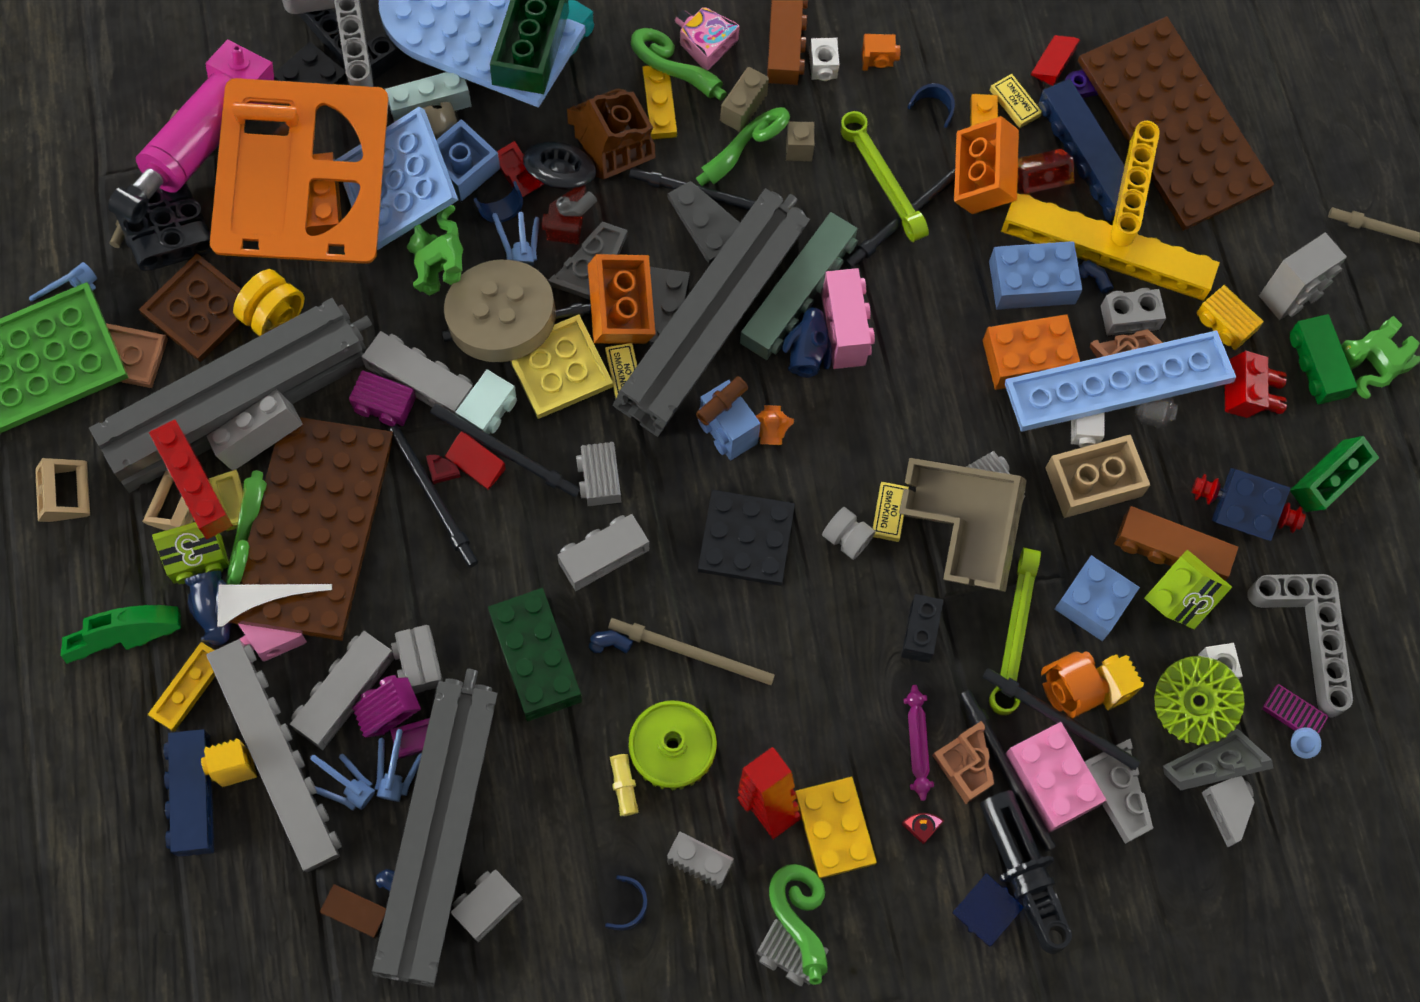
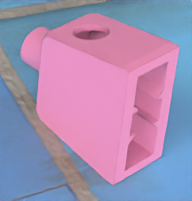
M238 624L245 634L240 640L245 646L250 644L253 651L257 652L262 661H267L307 642L301 633Z

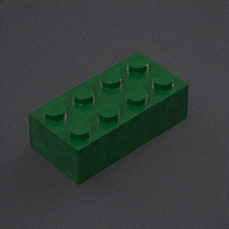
M510 0L490 61L492 85L544 95L569 15L568 0Z
M543 588L488 606L490 617L527 722L581 703V692Z

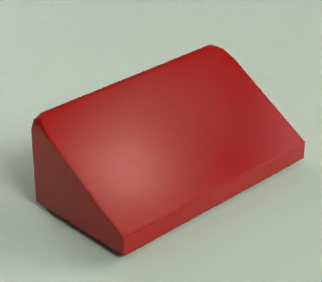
M1055 35L1031 72V75L1054 86L1076 51L1080 39Z
M462 431L458 434L445 455L446 459L453 462L459 469L487 490L506 470L505 463Z

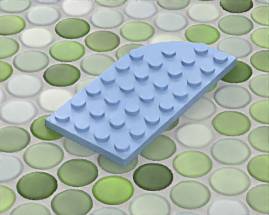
M379 0V12L383 28L390 40L405 54L420 62L448 73H454L461 78L538 108L585 34V25L567 19L543 95L492 85L490 61L510 0Z

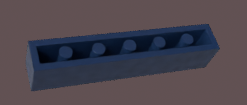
M1071 79L1044 89L1038 107L1042 111V115L1046 116L1050 122L1053 134L1059 137L1063 143L1066 155L1072 158L1077 166L1079 176L1087 182L1092 197L1098 200L1103 208L1104 217L1107 221H1111L1113 225L1125 166ZM1147 201L1145 204L1144 213L1149 205ZM1126 204L1128 207L1134 208L1132 205Z

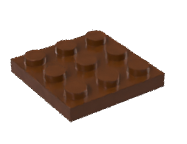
M195 254L139 311L145 318L201 363L241 323L235 317L233 307L242 289L199 254Z

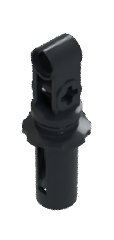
M1005 791L982 801L980 806L1007 868V872L1001 875L999 879L1003 883L1012 882L1014 885L1013 887L1016 890L1014 892L1016 900L1022 899L1027 918L1035 930L1042 949L1050 954L1060 953L1070 943L1072 932L1063 914L1061 903L1052 888L1056 883L1053 877H1049L1047 867L1054 862L1053 857L1040 856L1013 791ZM1003 815H1005V817H1006V820H1007V822H1008V824H1009V827H1010V829H1011V831H1012V834H1013V836H1014V838H1015V841H1016V843H1017V846H1018V848H1019V850H1020V853H1021V855H1022V857H1023V860H1024V862H1025L1024 864H1023V861H1022L1021 858H1020V855H1019V853H1018V851H1017V848H1016V846H1015V844H1014V841H1013L1012 836H1011V834H1010V832H1009V829H1008V827H1007V825H1006V822H1005V820H1004V818H1003ZM1049 931H1057L1062 937V944L1051 942L1048 936Z

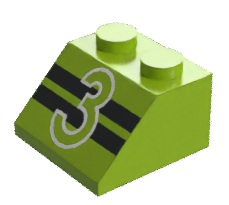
M196 522L152 535L166 574L174 584H186L185 579L191 576L211 571L222 572L223 569L228 568L229 561L222 535L219 533L206 540Z
M1186 550L1144 599L1167 618L1195 629L1228 593L1232 586L1189 550Z

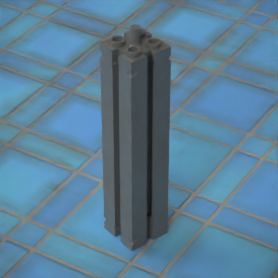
M766 188L764 189L758 200L753 204L630 375L629 379L622 386L613 403L615 408L629 418L634 417L640 421V425L658 437L809 222L810 219L805 216V213L801 209L794 207L798 201L794 195L789 194L783 202V198L778 193L770 192Z
M330 298L324 301L321 306H315L113 414L106 418L104 422H98L89 427V430L104 453L112 471L119 481L122 482L126 490L131 493L138 489L141 484H147L164 475L165 471H168L149 434L150 431L176 419L197 457L212 448L206 437L207 435L277 389L291 404H294L351 373L354 368L362 367L364 365L362 356L367 349L363 343L360 331L368 328L372 323L367 315L351 323L345 307L342 304L337 306L334 299Z
M466 670L464 684L456 679H446L445 682L438 681L373 964V976L434 988L497 699V693L492 692L491 687L475 685L478 675L477 670Z

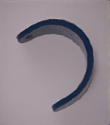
M936 83L927 84L918 89L910 100L907 109L911 110L913 105L922 98H936L942 101L949 110V117L944 124V128L947 129L955 108V101L951 91L944 85Z
M516 181L513 182L514 188L512 192L499 201L485 204L480 203L477 198L474 199L484 219L494 222L492 214L496 213L500 222H505L514 218L519 213L523 205V197Z
M618 875L617 880L634 885L643 897L642 910L635 920L624 925L605 924L607 928L623 931L637 926L642 921L647 911V895L644 887L638 881Z

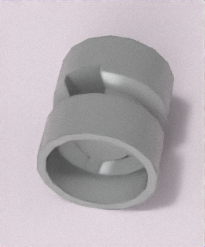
M843 507L828 523L822 536L833 545L841 544V551L854 560L869 544L876 531L864 521L858 523L857 516L846 507Z

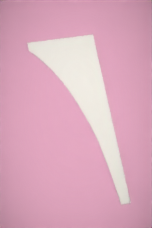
M332 584L219 585L217 627H223L239 614L260 604L290 595L332 590Z

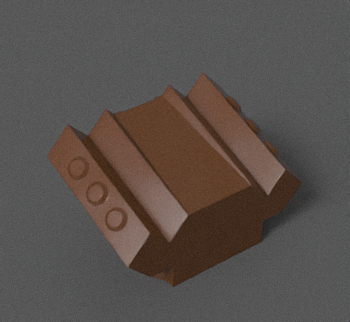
M617 88L602 95H596L592 99L567 109L568 124L574 125L575 138L581 142L585 152L595 163L597 178H609L656 158L655 143L650 136L653 126L634 92H627L624 89Z

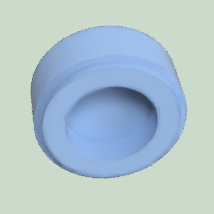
M1300 728L1291 737V748L1301 758H1312L1321 749V738L1311 728Z

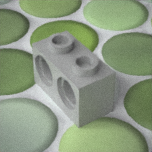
M1141 288L1135 292L1128 293L1114 291L1106 295L1100 306L1107 336L1135 333L1146 329L1149 331L1160 330L1166 319L1159 289ZM1141 306L1148 307L1150 311H1145ZM1115 309L1122 310L1124 314L1117 313Z

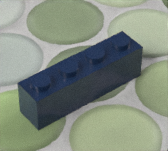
M204 729L168 733V742L164 743V756L166 760H169V771L165 772L164 775L165 787L169 790V801L165 803L166 818L170 819V831L166 832V846L177 857L214 853L212 780L210 775H205L201 764V758L205 757L204 749L211 747V736Z

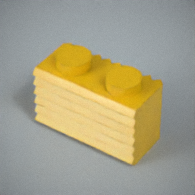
M1225 285L1211 295L1197 312L1202 324L1206 327H1211L1213 331L1217 330L1221 341L1227 346H1232L1234 350L1239 348L1257 332L1264 322Z
M1117 654L1102 661V665L1096 668L1100 677H1103L1109 685V693L1105 694L1103 702L1107 710L1129 701L1144 685V682L1140 681L1141 677L1137 676L1138 672L1134 671L1135 667L1131 666L1132 661H1129V656L1125 655L1119 658Z
M236 738L234 742L231 740L228 743L224 742L222 745L218 743L216 747L212 745L210 748L206 747L204 749L205 757L201 758L205 775H210L211 780L217 782L220 786L225 787L257 777L254 760L250 751L239 739Z

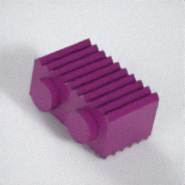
M362 370L349 397V401L354 411L361 416L369 417V415L379 417V420L386 425L395 426V424L404 426L415 402L416 394L411 387Z
M396 675L388 676L379 682V688L368 690L360 695L361 700L354 704L352 709L355 711L354 715L357 716L356 720L359 721L358 725L361 726L360 730L363 732L364 737L385 735L390 729H393L405 721V719L421 710L408 677L397 678Z

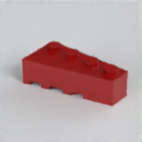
M772 747L743 768L738 789L740 795L737 797L738 801L747 812L752 810L772 839H775L801 820V815L798 812L799 805L794 801L797 795L793 789L795 786L792 771L774 747Z

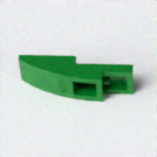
M141 605L113 609L83 619L82 630L62 637L61 657L67 664L77 659H84L88 655L102 649L111 648L119 642L122 643L126 650L135 646H142L150 640L172 634L180 629L181 611L176 606Z

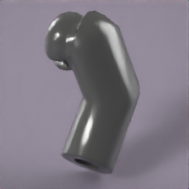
M588 191L578 201H570L565 196L560 197L556 202L558 212L563 216L580 217L597 202V198Z

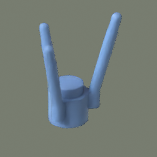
M523 212L518 213L520 242L514 243L511 249L498 215L493 213L492 217L506 251L507 260H515L533 266L534 261L537 260L536 247L539 217L534 218L531 246H529V243L526 242Z
M82 262L69 274L30 296L29 300L34 301L68 281L73 287L88 282L93 291L96 289L93 282L97 280V277L90 267Z
M398 729L396 732L389 771L385 775L384 739H379L377 782L375 790H378L376 797L398 802L401 795L407 796L409 785L419 768L422 753L418 754L404 783H401L402 777L395 775L402 737L401 729Z
M340 754L339 758L357 780L349 781L327 763L312 755L311 760L346 786L343 794L347 798L315 786L316 794L342 803L351 810H354L355 807L362 810L369 803L375 793V790L371 788L373 783L367 780L344 754Z

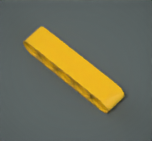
M1151 121L1140 122L1129 143L1111 230V238L1119 246H1129L1132 244L1142 224L1159 139V128ZM1126 204L1132 205L1134 208H1130ZM1121 227L1127 228L1130 232L1123 230Z

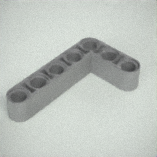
M282 0L285 10L291 14L336 8L349 85L373 87L360 0Z
M1325 574L1261 576L1250 586L1247 594L1249 601L1254 606L1261 608L1305 607L1317 705L1324 714L1329 717H1337L1351 707L1353 695L1336 581L1331 576ZM1287 586L1294 588L1297 596L1292 595L1288 591ZM1316 586L1321 587L1324 590L1325 595L1319 594L1316 590ZM1259 587L1266 588L1269 596L1263 595ZM1319 613L1326 615L1329 623L1322 621ZM1323 640L1331 644L1332 651L1325 648ZM1327 668L1335 672L1336 679L1328 675ZM1330 696L1338 699L1340 707L1333 705Z

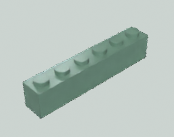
M830 212L741 331L740 344L765 360H768L772 353L776 355L783 346L784 340L782 339L798 325L799 316L802 312L805 313L808 308L812 307L814 303L813 297L817 292L822 293L826 272L839 270L844 261L842 259L846 252L851 254L858 243L856 239L858 228Z

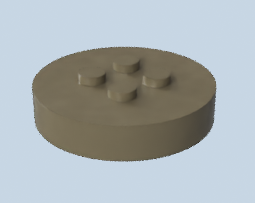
M493 260L470 268L461 275L460 281L452 284L445 299L444 314L450 335L463 352L483 361L507 362L530 354L545 342L555 324L556 307L551 286L544 275L537 269L515 260Z

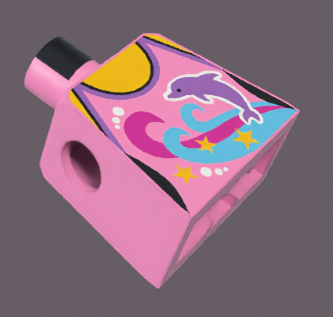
M706 7L701 8L694 16L682 10L675 19V23L682 27L680 30L681 46L707 71L738 41L739 25Z

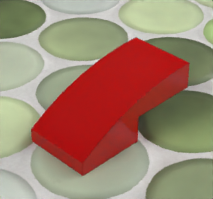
M515 141L497 151L501 172L513 188V182L516 181L522 197L544 185L525 168L523 163L524 155Z

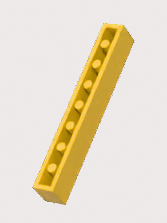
M1017 193V200L1011 202L1001 232L1036 244L1074 241L1077 258L1090 260L1097 265L1202 301L1205 300L1212 288L1220 262L1212 260L1206 255H1197L1186 251L1182 247H1173L1162 243L1156 238H1147L1138 234L1129 246H1119L1113 242L1111 238L1112 225L1106 221L1091 219L1080 212H1071L1059 208L1056 204L1036 200L1027 194L1021 195Z

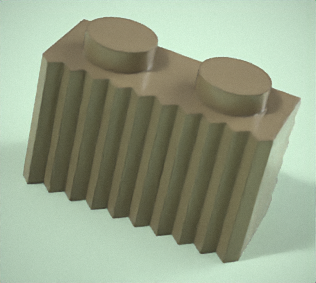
M747 67L721 105V122L741 132L752 116H754V112H757L759 105L767 97L768 76L751 67Z

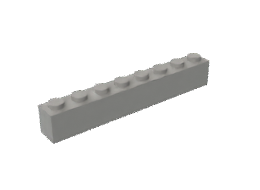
M238 639L206 654L303 871L308 873L340 857L337 850L342 847L335 831L330 833L325 822L330 820L323 804L317 806L313 797L317 793L315 785L310 777L305 779L301 768L305 766L304 761L298 750L292 751L288 741L292 740L293 737L286 723L281 725L277 718V714L281 713L275 698H268L264 688L269 685L262 670L257 672L252 663L257 660L250 644L245 646Z

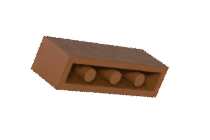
M808 0L771 1L767 69L768 83L798 85L799 75H804L805 59H800V53H805L806 37H801V30L806 31L807 15H802V10L807 9Z
M1130 506L1125 513L1114 543L1127 553H1138L1148 557V560L1153 563L1167 564L1169 566H1173L1184 552L1189 550L1223 580L1229 577L1238 550V546Z

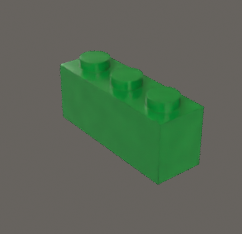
M1329 314L1298 321L1290 331V342L1296 348L1300 357V368L1307 375L1311 395L1315 396L1318 405L1348 398L1358 386Z
M1364 436L1342 440L1292 487L1290 492L1305 512L1324 510L1376 462L1379 457Z

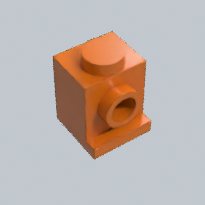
M864 34L862 70L867 71L868 66H875L877 68L893 67L894 61L900 60V45H896L895 35Z

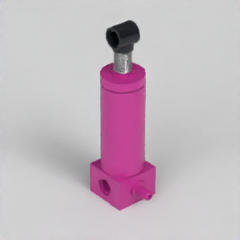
M227 39L205 63L208 79L136 156V163L143 174L133 185H129L126 189L120 187L113 192L108 203L109 211L132 224H137L146 215L149 198L158 188L176 193L219 146L226 83L233 78L275 81L272 62ZM250 102V103H254V104H270V105H271V103H256V102Z

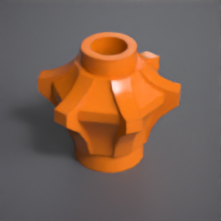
M764 405V411L756 415V418L761 423L759 431L760 444L782 445V438H784L785 432L794 424V419L786 416L781 411V406Z

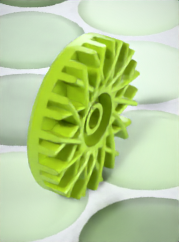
M1191 656L1173 663L1161 675L1156 686L1154 700L1158 718L1170 734L1172 733L1179 740H1185L1186 743L1193 742L1201 745V743L1209 744V742L1220 741L1221 738L1227 737V734L1235 730L1244 712V693L1239 679L1228 666L1210 657ZM1195 696H1203L1205 702L1202 705L1195 704L1193 701Z
M664 701L647 708L634 722L629 736V753L632 765L635 766L638 774L642 775L645 781L648 780L653 786L656 787L658 785L661 789L671 788L675 790L679 788L681 790L687 785L692 786L696 781L699 782L701 777L708 773L716 754V734L710 720L695 706L681 701ZM672 740L676 741L678 747L674 749L669 748L667 743Z

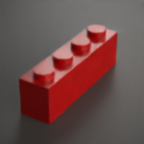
M176 419L150 431L149 434L206 540L233 527Z

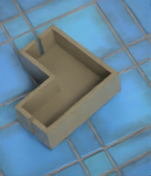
M909 458L905 483L916 487V492L910 489H903L899 514L906 517L953 525L944 580L1006 592L1027 480L1017 475Z

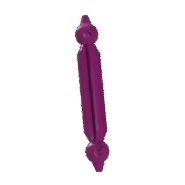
M912 685L911 692L907 698H904V703L911 707L908 713L912 772L916 777L914 783L910 784V789L918 793L921 801H925L927 793L931 787H934V782H930L927 779L930 768L926 716L921 707L924 701H927V695L919 692L917 685Z

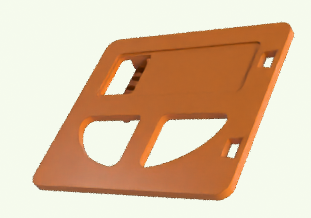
M241 78L229 80L225 85L210 236L212 250L218 255L371 263L377 255L389 103L387 92L380 87ZM250 102H256V103H272V104H288V105H291V106H286V105H270V104H254V103H250ZM325 105L335 109L352 125L362 146L363 157L360 161L344 162L315 160L312 158L316 111L320 106ZM245 121L286 122V125L289 126V134L287 136L247 134L244 132ZM312 181L354 182L359 184L360 191L357 199L341 222L320 235L310 236L306 233L310 183ZM243 241L259 242V250L242 249ZM329 246L344 247L345 255L328 254Z

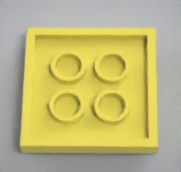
M579 314L555 324L549 337L535 351L522 358L510 361L538 419L613 387V381Z

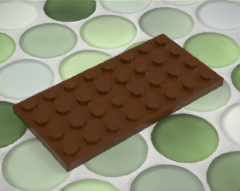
M1167 16L1079 56L1078 63L1128 143H1130L1134 131L1140 122L1151 121L1158 126L1159 139L1151 180L1183 231L1272 189L1275 185Z
M300 417L303 425L275 443L265 478L267 483L266 491L263 493L260 510L253 521L248 538L249 553L240 585L332 584V590L278 598L246 610L228 623L257 626L343 641L393 443V432Z

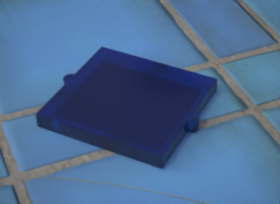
M985 874L952 914L968 927L969 933H975L983 942L991 947L1024 907L1008 893V888H1002L988 874Z

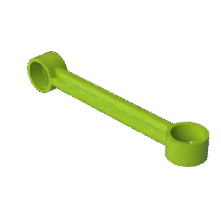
M857 111L846 113L841 120V135L845 140L855 142L902 219V225L907 237L911 242L928 236L929 230L925 218L919 211L914 210L869 137L866 116ZM849 123H859L863 128L851 131L845 126Z
M1028 548L1022 549L1019 558L1018 578L1000 674L1006 679L1010 677L1015 681L1018 678L1033 586L1041 556V551ZM996 687L989 697L990 707L999 715L1013 713L1019 706L1020 700L1014 697L1015 703L1012 708H1001L996 703L995 694L1002 689Z

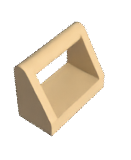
M42 458L36 467L38 521L52 522L90 516L87 461ZM76 471L78 507H56L55 474Z
M165 471L143 519L145 524L165 531L193 523L194 521L183 497H181L172 519L157 518L174 481L169 471Z

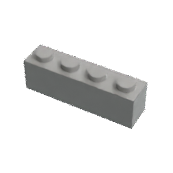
M380 331L362 356L365 368L382 378L413 388L417 399L431 407L436 403L455 414L456 410L473 389L472 382L467 377L451 373L445 364L440 361H435L434 363L426 358L427 356L421 350L415 347L410 349L404 345L399 337L393 334L388 336Z
M365 631L360 636L356 635L349 642L346 654L342 659L338 658L333 662L328 671L330 674L324 682H318L310 693L311 698L305 706H299L292 715L291 719L293 721L290 725L293 729L321 750H324L354 711L352 706L361 700L360 695L374 686L395 659L391 649Z

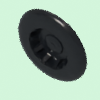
M541 142L529 147L523 156V163L527 171L542 183L553 188L568 189L581 187L589 184L596 176V166L593 160L581 149L566 143Z

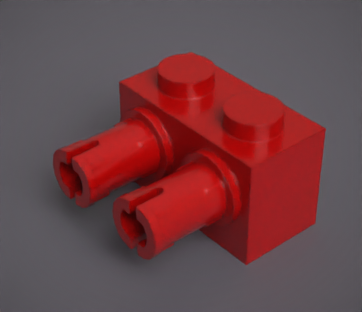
M1244 351L1229 359L1236 379L1233 383L1225 384V412L1248 418L1263 410H1269L1277 414H1282L1286 410L1287 404L1284 403L1287 402V399L1270 394L1268 388L1269 385L1282 389L1287 380L1284 379L1287 377L1285 372L1268 368V357L1249 351Z

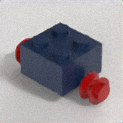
M1230 468L1223 489L1220 488L1218 478L1210 482L1207 481L1206 474L1202 478L1197 477L1192 487L1191 493L1195 494L1196 501L1202 496L1206 498L1209 505L1216 498L1219 499L1212 521L1269 541L1272 540L1277 526L1278 529H1281L1284 525L1290 526V533H1294L1296 529L1300 530L1302 528L1306 514L1302 513L1303 508L1301 506L1295 511L1291 509L1289 502L1285 504L1291 489L1290 487L1237 469Z

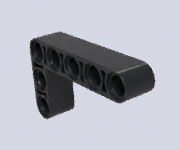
M332 9L298 14L345 68L336 13ZM385 31L367 42L373 80L409 57L390 40Z

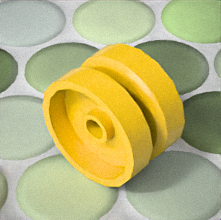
M267 269L253 276L244 285L235 300L233 313L237 319L245 325L251 326L253 332L261 336L300 315L305 298L300 290L286 283L285 279L276 271Z

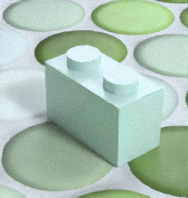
M486 370L455 414L487 434H493L501 424L500 418L506 411H511L517 401L515 386L491 371Z

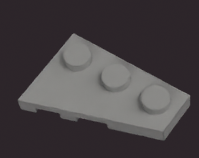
M1131 739L1116 745L1132 755ZM1105 752L1085 761L1106 798L1102 805L1124 843L1126 844L1152 830L1153 825L1145 794L1141 792L1138 780V767L1134 771Z

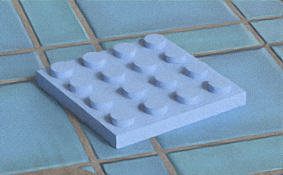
M417 107L389 125L386 129L377 250L458 201L425 110L421 107ZM361 144L335 161H360L363 157ZM343 182L352 207L359 194L360 186L354 182Z

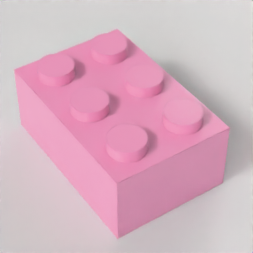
M859 268L827 271L825 274L821 296L828 336L832 346L833 369L865 366L868 356L872 354L871 344L875 343L874 330L868 327L867 319H870L869 303H864L863 294H866L865 278H860Z
M1062 722L1011 747L1006 752V756L1049 833L1094 810L1106 801Z

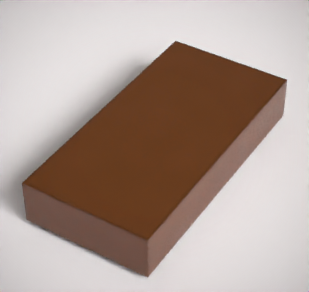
M335 884L320 910V913L373 938H376L383 924L386 908Z

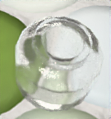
M1173 397L1135 406V416H1138L1141 424L1164 428L1170 420H1175L1178 405L1173 404Z

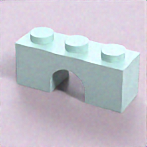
M445 72L385 89L388 94V104L394 122L417 107L424 108L430 105H441L440 103L442 102L452 103L454 111L471 107L466 81L454 73Z

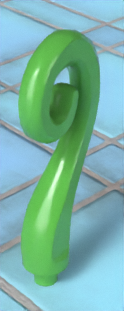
M649 28L638 29L631 36V47L643 62L663 73L692 84L708 98L715 96L720 101L725 98L727 92L722 89L723 82L711 72L701 67L666 60L673 55L675 50L673 41L667 35ZM653 41L655 43L651 44L648 48L644 42Z
M781 107L774 108L751 121L719 155L701 167L704 172L696 177L699 184L703 186L711 181L714 185L734 167L745 145L752 137L758 142H763L779 134L789 122V111Z
M252 471L251 477L244 480V494L227 570L226 585H240L249 553L248 538L253 521L259 513L263 493L267 487V483L262 480L263 473L261 471Z
M799 864L786 865L780 868L771 879L769 887L770 902L777 918L800 948L803 973L809 976L811 984H820L822 982V975L828 970L826 952L819 938L791 909L786 899L785 887L790 881L805 883L810 888L812 895L804 896L798 886H792L789 890V899L797 908L810 911L819 907L825 897L824 884L819 876L808 867Z

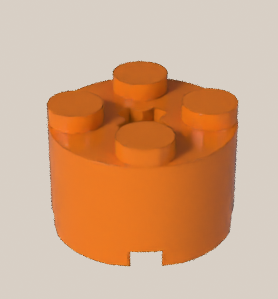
M1087 651L1083 653L1073 652L1044 666L1041 671V676L1046 674L1047 682L1043 683V688L1050 703L1055 709L1060 712L1064 711L1072 719L1102 704L1105 694L1109 693L1107 681L1100 677L1095 668V661Z

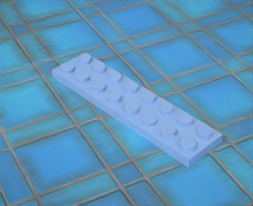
M1216 330L1008 378L1005 380V387L1020 430L1023 432L1233 383L1236 375Z

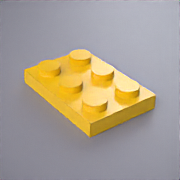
M852 777L795 791L814 866L820 879L872 866L877 863Z

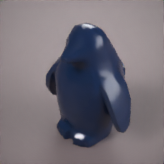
M808 308L803 315L801 323L785 337L783 351L787 353L791 347L788 371L792 374L805 378L815 376L818 373L822 360L825 369L830 367L832 359L831 341L828 336L824 313L818 308Z
M221 571L201 573L185 579V583L190 587L188 595L189 610L205 631V635L201 637V640L215 646H221L229 640L232 623H227L223 627H217L219 585H226L221 580Z

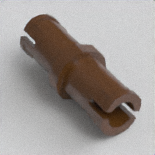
M737 376L721 391L717 390L713 393V398L696 412V416L701 423L707 426L723 411L731 409L732 403L748 390L746 382Z

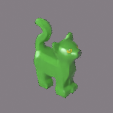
M454 205L448 206L437 214V223L441 229L447 230L446 234L437 238L436 235H430L423 230L419 224L414 226L415 233L410 237V242L407 245L408 251L415 254L414 266L418 273V278L413 282V286L429 296L440 290L438 272L444 270L443 281L452 285L460 281L461 271H463V248L459 240L458 227L456 222L447 220L448 216L455 211Z
M1394 316L1386 320L1379 330L1371 331L1362 340H1346L1341 345L1351 370L1359 366L1367 358L1381 376H1360L1356 381L1358 386L1356 390L1362 398L1368 399L1371 396L1366 388L1367 385L1376 387L1387 386L1399 374L1410 371L1420 363V356L1414 355L1420 343L1413 336L1408 337L1402 343L1403 347L1400 348L1391 340L1402 326Z

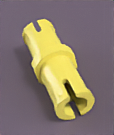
M628 754L610 757L614 775L612 786L618 797L620 816L637 814L639 811L634 793L636 782L631 776Z

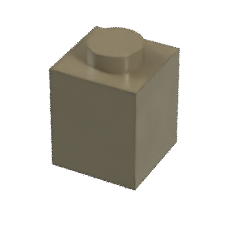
M788 122L786 161H812L814 152V122Z

